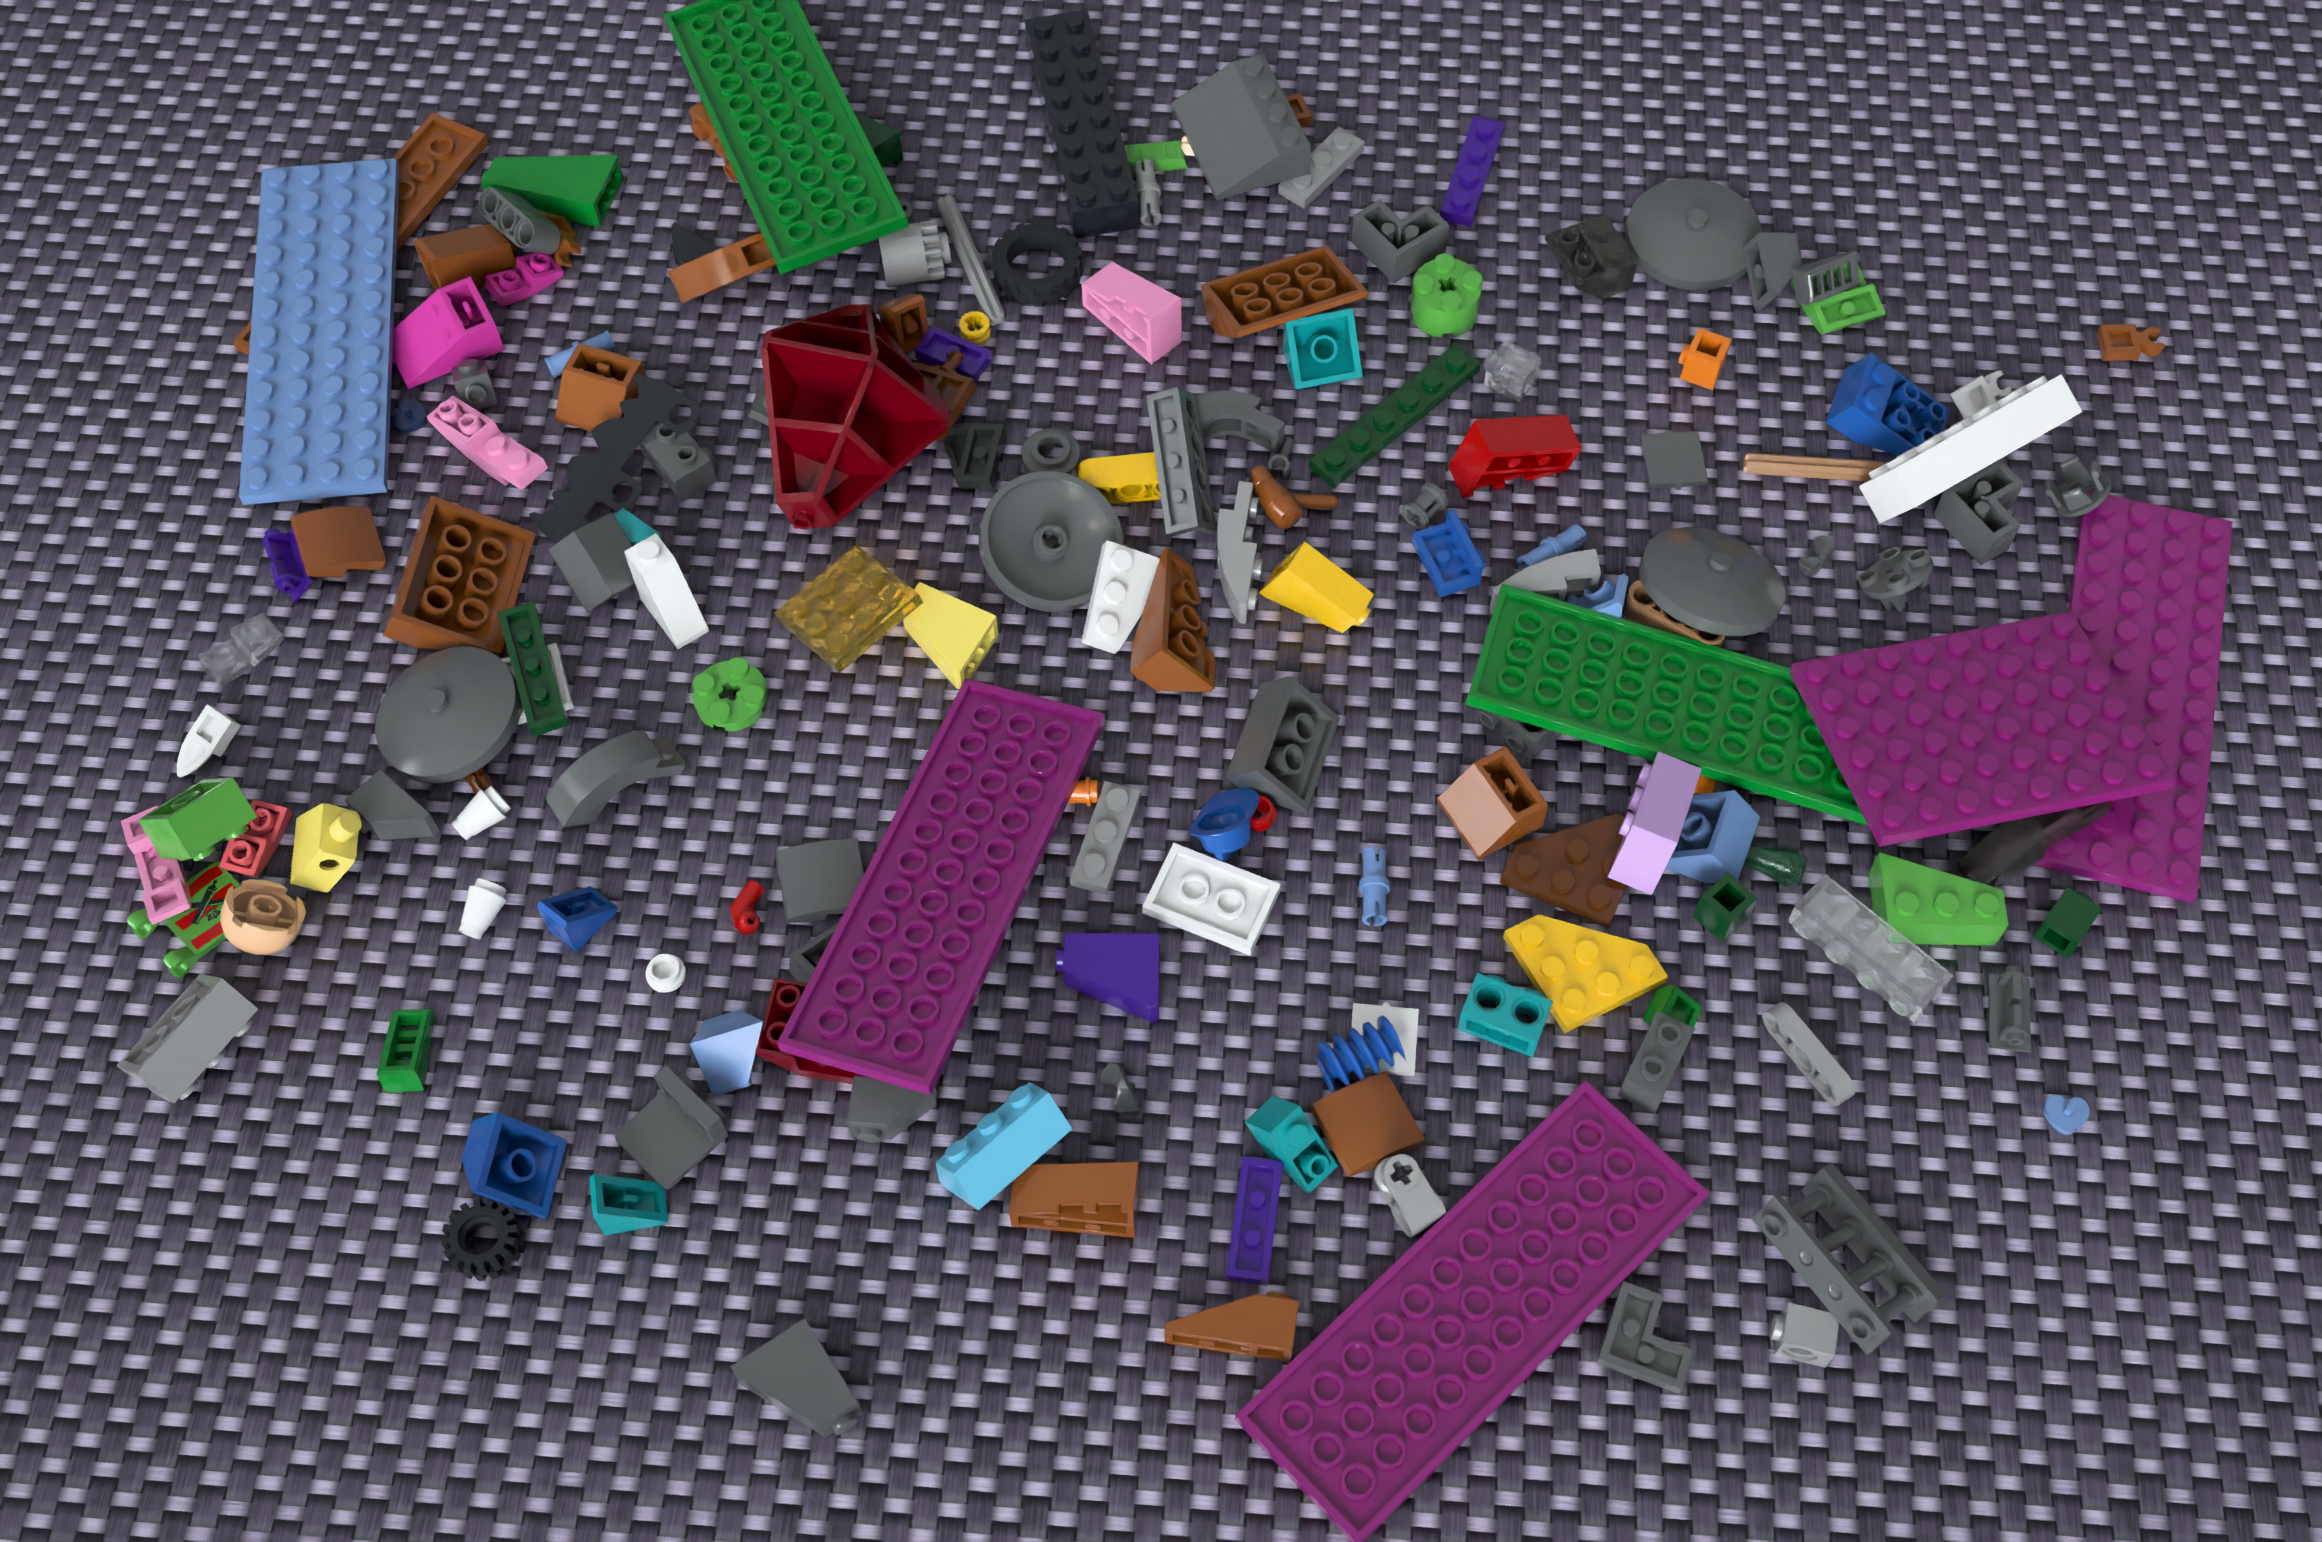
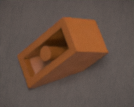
M906 294L878 307L880 323L905 354L915 351L918 344L929 331L923 296L921 294Z

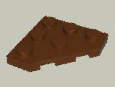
M1616 813L1516 845L1501 876L1500 883L1600 926L1609 928L1628 886L1608 878L1623 835L1619 834V830L1625 817Z

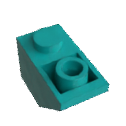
M1273 1095L1244 1121L1263 1151L1272 1160L1283 1161V1171L1307 1193L1314 1190L1338 1167L1301 1107L1297 1104Z

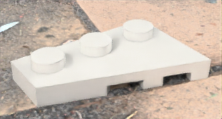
M1108 540L1102 545L1081 643L1113 654L1120 650L1143 613L1160 558Z

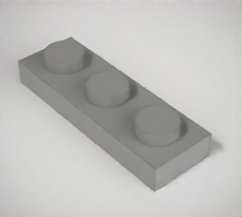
M1338 127L1310 154V174L1281 182L1278 194L1305 209L1364 151L1365 141Z
M1108 781L1104 782L1070 877L1071 886L1108 895L1141 800V790Z

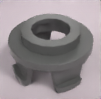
M1055 428L1043 429L1033 433L1027 438L1022 447V461L1025 474L1037 471H1057L1070 474L1080 464V447L1077 440L1070 433ZM1054 443H1058L1064 448L1060 456L1049 459L1040 455L1041 453L1053 450Z
M2078 457L2068 459L2060 463L2066 481L2059 487L2050 479L2044 481V492L2047 497H2051L2052 507L2058 515L2076 517L2086 514L2098 507L2107 498L2111 490V481L2101 471L2097 461H2092L2090 463L2091 470H2088ZM2086 490L2094 492L2090 496L2088 493H2086Z

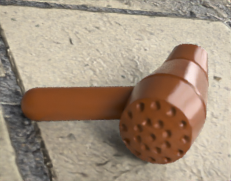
M1259 465L1250 472L1248 482L1253 483V493L1259 498V502L1267 516L1281 529H1288L1301 519L1303 515L1301 508L1334 509L1338 505V499L1334 495L1291 494L1274 479L1264 465Z

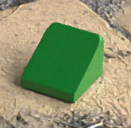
M1669 985L1655 990L1643 1021L1651 1025L1657 1011L1694 1028L1703 1006L1677 986Z

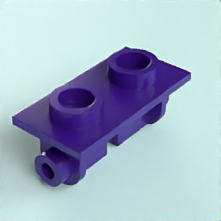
M274 528L269 529L265 532L262 541L268 559H273L270 566L275 586L282 593H290L292 602L296 603L311 586L313 576L306 575L293 528L288 533L279 532L278 529Z

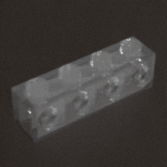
M1826 874L1796 903L1788 922L1793 925V928L1801 937L1812 940L1824 950L1832 962L1843 965L1856 976L1862 986L1877 992L1888 1001L1890 1007L1897 1014L1908 1017L1914 1023L1944 992L1954 976Z

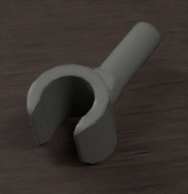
M1286 437L1280 454L1270 458L1268 470L1271 475L1275 467H1283V479L1289 477L1290 465L1288 455L1293 444L1292 438Z

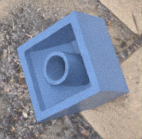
M1735 790L1693 795L1678 844L1665 869L1704 883H1716L1727 872L1738 881L1760 816Z

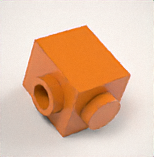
M1698 328L1691 345L1685 343L1678 363L1683 365L1680 379L1713 390L1724 367L1732 339Z

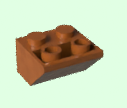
M578 343L563 368L555 414L556 421L591 431L595 426L608 419L623 418L624 414L619 403L624 400L638 398L639 385L634 380L633 374L646 376L642 361Z
M1506 746L1474 762L1437 799L1438 804L1478 861L1543 827L1548 809V803Z

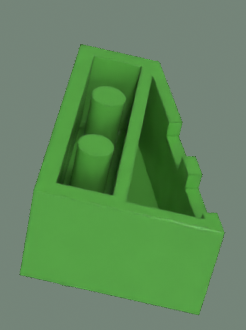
M1880 852L1868 873L1877 944L1995 946L2008 927L2003 889Z

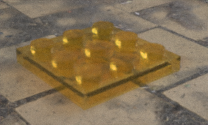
M855 545L793 598L788 600L774 614L784 627L840 673L919 607L923 601L914 589L858 545Z

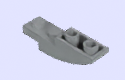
M1239 481L1234 510L1219 508L1217 563L1221 585L1229 607L1237 621L1246 624L1248 610L1255 611L1258 589L1252 587L1254 580L1261 579L1263 559L1257 558V543H1252L1254 527H1249L1250 518H1257L1259 498L1253 497L1252 482Z

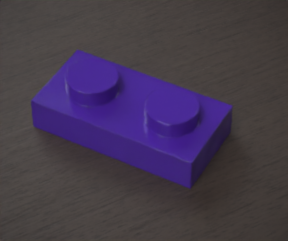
M934 326L929 329L915 349L916 359L932 366L943 365L951 350L959 351L964 356V359L955 372L973 378L975 384L993 360L992 351Z

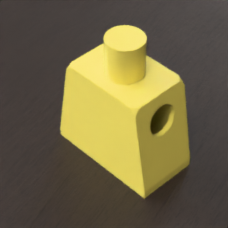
M322 803L296 818L290 884L325 893L331 890L356 859L358 831L362 826L360 815L356 811Z

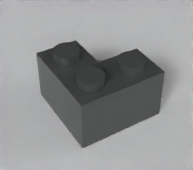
M1379 199L1354 214L1351 242L1394 284L1419 269L1425 263L1435 259L1439 254L1446 252L1449 224L1428 204L1401 220Z
M1999 459L1945 490L1933 515L1966 551L1982 565L2009 549L2021 524L2008 510L2013 507L2024 483Z

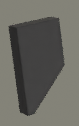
M676 223L671 225L673 256L676 265L681 266L718 250V248Z

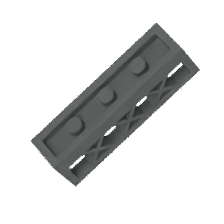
M1180 387L1147 395L1166 534L1176 536L1192 531L1205 535L1217 533L1197 395Z

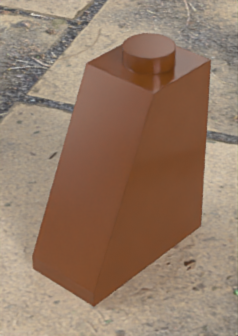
M491 223L422 237L413 241L429 282L435 291L467 277H471L476 288L479 289L484 286L486 275L510 270L516 266L513 251L516 250L515 244L503 233L501 234Z

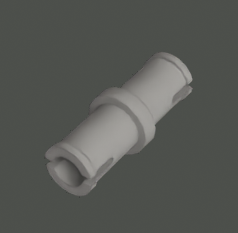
M1144 159L1145 171L1142 170L1140 160L1134 164L1137 184L1135 189L1139 200L1141 223L1146 226H1152L1150 215H1153L1155 225L1159 224L1162 220L1159 206L1161 189L1156 183L1155 164L1151 160Z

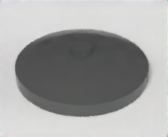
M1688 178L1666 181L1645 191L1630 209L1625 229V240L1633 260L1645 273L1655 280L1679 289L1703 291L1732 284L1747 273L1743 247L1759 232H1762L1754 209L1738 193L1715 182Z
M1057 471L1027 473L1011 480L1000 488L992 497L984 512L978 535L982 562L996 586L1019 604L1045 612H1065L1089 604L1102 545L1108 540L1124 546L1120 521L1108 500L1086 481Z
M1680 527L1666 530L1649 541L1639 564L1640 580L1650 598L1673 618L1708 633L1724 636H1746L1761 632L1775 622L1785 602V585L1775 566L1762 553L1749 544L1719 531L1698 527Z
M461 646L447 648L418 660L394 681L380 704L375 732L377 744L382 755L400 774L422 783H445L474 773L489 763L504 748L518 724L522 702L515 676L508 666L495 654L476 647Z

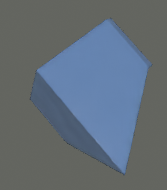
M1625 574L1619 575L1617 584L1611 585L1608 581H1604L1598 591L1591 593L1588 589H1584L1585 596L1577 598L1572 594L1567 596L1566 602L1622 618L1629 577Z
M741 1009L705 1020L690 1042V1046L710 1091L715 1096L752 1085L750 1073L763 1021Z

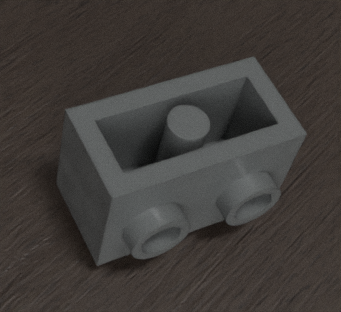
M673 415L670 417L672 423L681 425ZM659 423L649 430L640 442V447L647 462L677 498L683 502L717 481L713 468L717 463L707 447L701 449L697 444V438L691 428L684 434H676Z

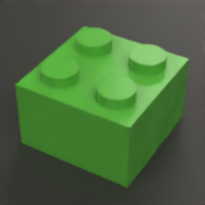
M231 777L203 779L138 819V822L162 859L184 861L193 858L194 861H198L212 854L216 850L214 844L224 838L227 840L234 839L248 830L246 824L257 818V815L234 778Z

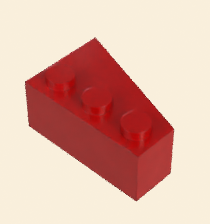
M1566 415L1515 416L1499 419L1483 418L1474 421L1448 467L1464 499L1474 496L1473 490L1492 485L1494 490L1505 488L1504 481L1523 476L1525 481H1530L1567 471L1582 449V446Z

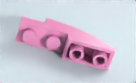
M453 395L427 416L429 422L458 450L505 486L511 483L523 490L548 469L542 457L500 432L495 421Z

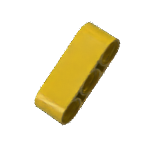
M1154 452L1090 458L1080 462L1077 466L1078 478L1096 488L1110 504L1161 499Z

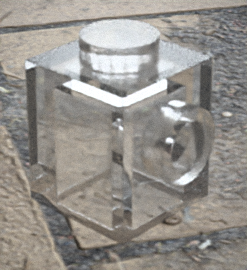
M1505 340L1497 351L1491 350L1483 365V368L1486 369L1484 384L1493 391L1504 394L1520 403L1538 380L1542 358Z

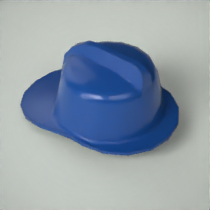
M1237 788L1218 794L1202 808L1196 820L1189 827L1190 834L1199 838L1206 852L1215 854L1217 860L1226 862L1235 851L1246 846L1251 840V817L1259 804L1260 798L1258 793L1250 788Z

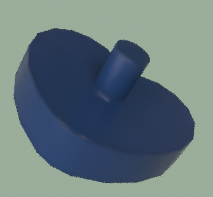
M414 399L402 400L398 405V413L391 420L394 429L401 433L416 431L428 423L425 408Z

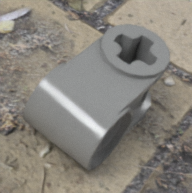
M1398 1154L1383 1159L1377 1164L1374 1170L1376 1186L1390 1206L1397 1224L1408 1237L1412 1238L1439 1221L1446 1214L1440 1197L1430 1186L1418 1163L1412 1157ZM1400 1167L1403 1174L1400 1175L1399 1181L1394 1182L1390 1175L1395 1172V1168Z

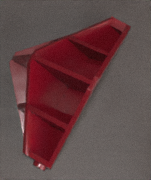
M869 304L838 306L766 331L761 346L777 505L795 529L806 530L817 527H833L948 429L952 412L880 323Z

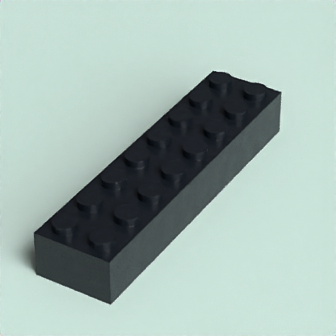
M1088 10L1024 19L1027 51L1073 236L1078 239L1140 228L1139 200Z

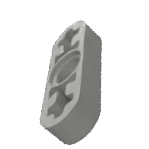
M1779 1002L1763 1013L1762 1019L1768 1032L1828 1103L1833 1106H1839L1855 1095V1086L1849 1075L1788 1004Z

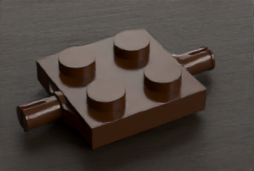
M951 350L943 365L929 366L918 362L914 364L952 412L948 429L937 438V440L944 441L977 388L973 378L955 372L964 359V356L957 350Z

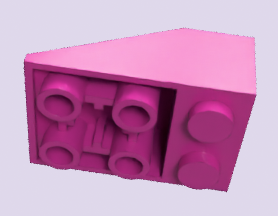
M471 277L438 289L396 326L393 331L392 358L408 389L452 372V368L457 367V364L464 360L477 359L479 361L505 350L496 324Z

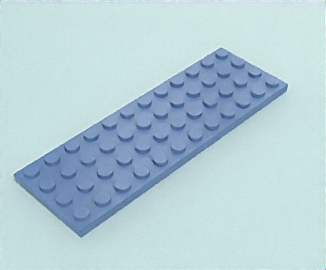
M396 158L262 169L239 498L243 505L385 493L388 491L400 171Z

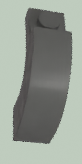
M1224 390L1197 395L1203 443L1218 436L1235 435L1278 453L1284 444L1285 422L1279 420L1273 414L1262 412V398L1252 394Z
M644 730L626 733L598 745L576 760L556 781L546 801L563 827L594 824L609 800L625 787L644 779L681 775L686 763L669 738L650 739Z

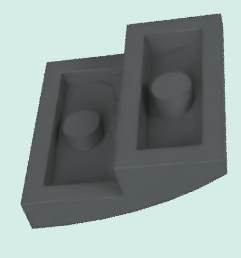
M857 838L806 843L776 852L775 856L786 923L824 922L828 914H844L864 875Z

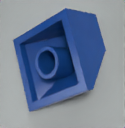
M499 1112L472 1120L462 1156L471 1191L537 1217L547 1218L567 1140Z

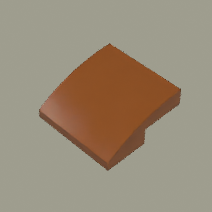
M367 506L318 509L294 515L290 520L307 576L343 578L346 569L382 570L386 563L370 508Z
M1386 1071L1348 1085L1316 1101L1309 1107L1348 1177L1376 1168L1377 1164L1383 1159L1419 1148L1426 1140Z

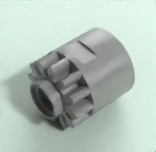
M936 220L910 223L909 227L878 238L887 287L945 278L943 264L951 263L947 233H938Z

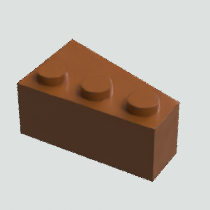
M1034 1162L1013 1180L1009 1208L1011 1226L1135 1238L1140 1196L1139 1162L1073 1164Z

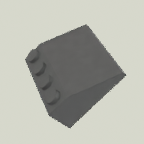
M1263 53L1231 62L1171 102L1173 112L1216 201L1310 174L1311 146Z

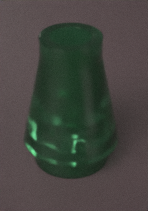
M1753 844L1747 857L1746 867L1757 870L1785 887L1789 885L1798 887L1804 876L1808 857L1799 855V850L1760 847Z

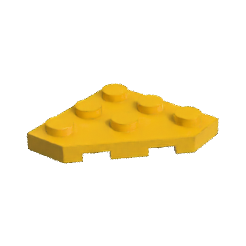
M1539 914L1504 931L1503 938L1536 990L1547 999L1553 1001L1550 1012L1564 1034L1665 984L1668 979V975L1648 945Z

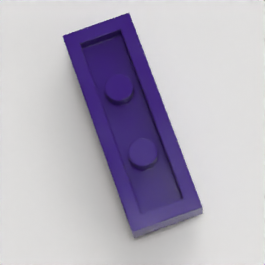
M1242 1156L1226 1272L1227 1281L1268 1286L1283 1161Z

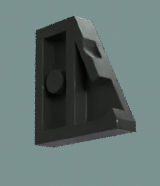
M954 423L944 439V444L959 489H993L1007 433L1004 424Z

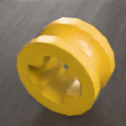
M971 311L961 317L959 328L962 339L976 345L985 344L989 340L991 330L987 315L979 311ZM975 326H979V327H981V329H980V330H977V328H975ZM973 327L975 331H970L969 328Z

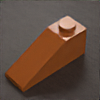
M1270 1291L1266 1295H1252L1175 1319L1165 1324V1343L1291 1362L1299 1301L1292 1300L1291 1296L1286 1293Z

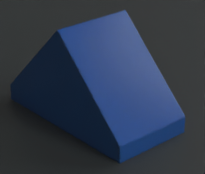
M591 886L540 900L537 905V909L548 930L576 953L616 914L618 909L616 905Z

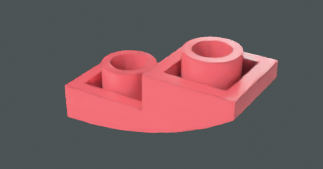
M252 799L250 806L257 815V818L246 824L248 827L246 832L228 841L219 867L257 878L276 851L293 811L286 807Z

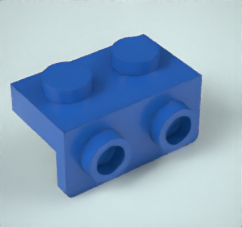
M1455 509L1447 511L1445 523L1412 533L1411 542L1440 598L1480 585L1482 571L1486 567L1485 558L1481 549L1474 547L1468 524L1465 520H1460Z

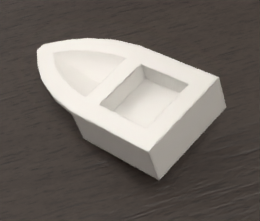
M207 704L181 746L177 762V776L181 778L196 771L213 754L221 757L241 725L219 709Z

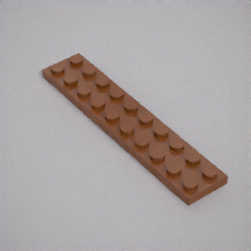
M432 112L393 158L397 159L400 167L397 251L489 144L486 134ZM251 321L233 340L236 349L249 355Z

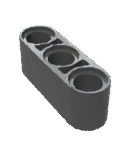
M492 187L483 190L479 198V211L481 215L515 245L523 249L548 255L553 254L560 244V231L558 227L522 196Z

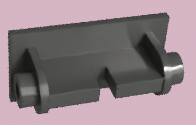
M2019 966L2006 967L2005 973L2002 975L1989 973V1048L2030 1053L2029 978H2027L2025 973H2022V968Z

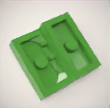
M1847 263L1843 264L1845 280L1849 279ZM1859 265L1860 285L1813 304L1805 305L1800 303L1809 320L1821 335L1885 316L1886 313L1874 284H1866ZM1837 267L1833 268L1835 283L1838 282ZM1825 271L1823 272L1824 286L1828 285ZM1816 275L1813 276L1814 289L1817 288ZM1792 279V280L1790 281V283H1791L1792 288H1793V290H1794V282H1793V279Z

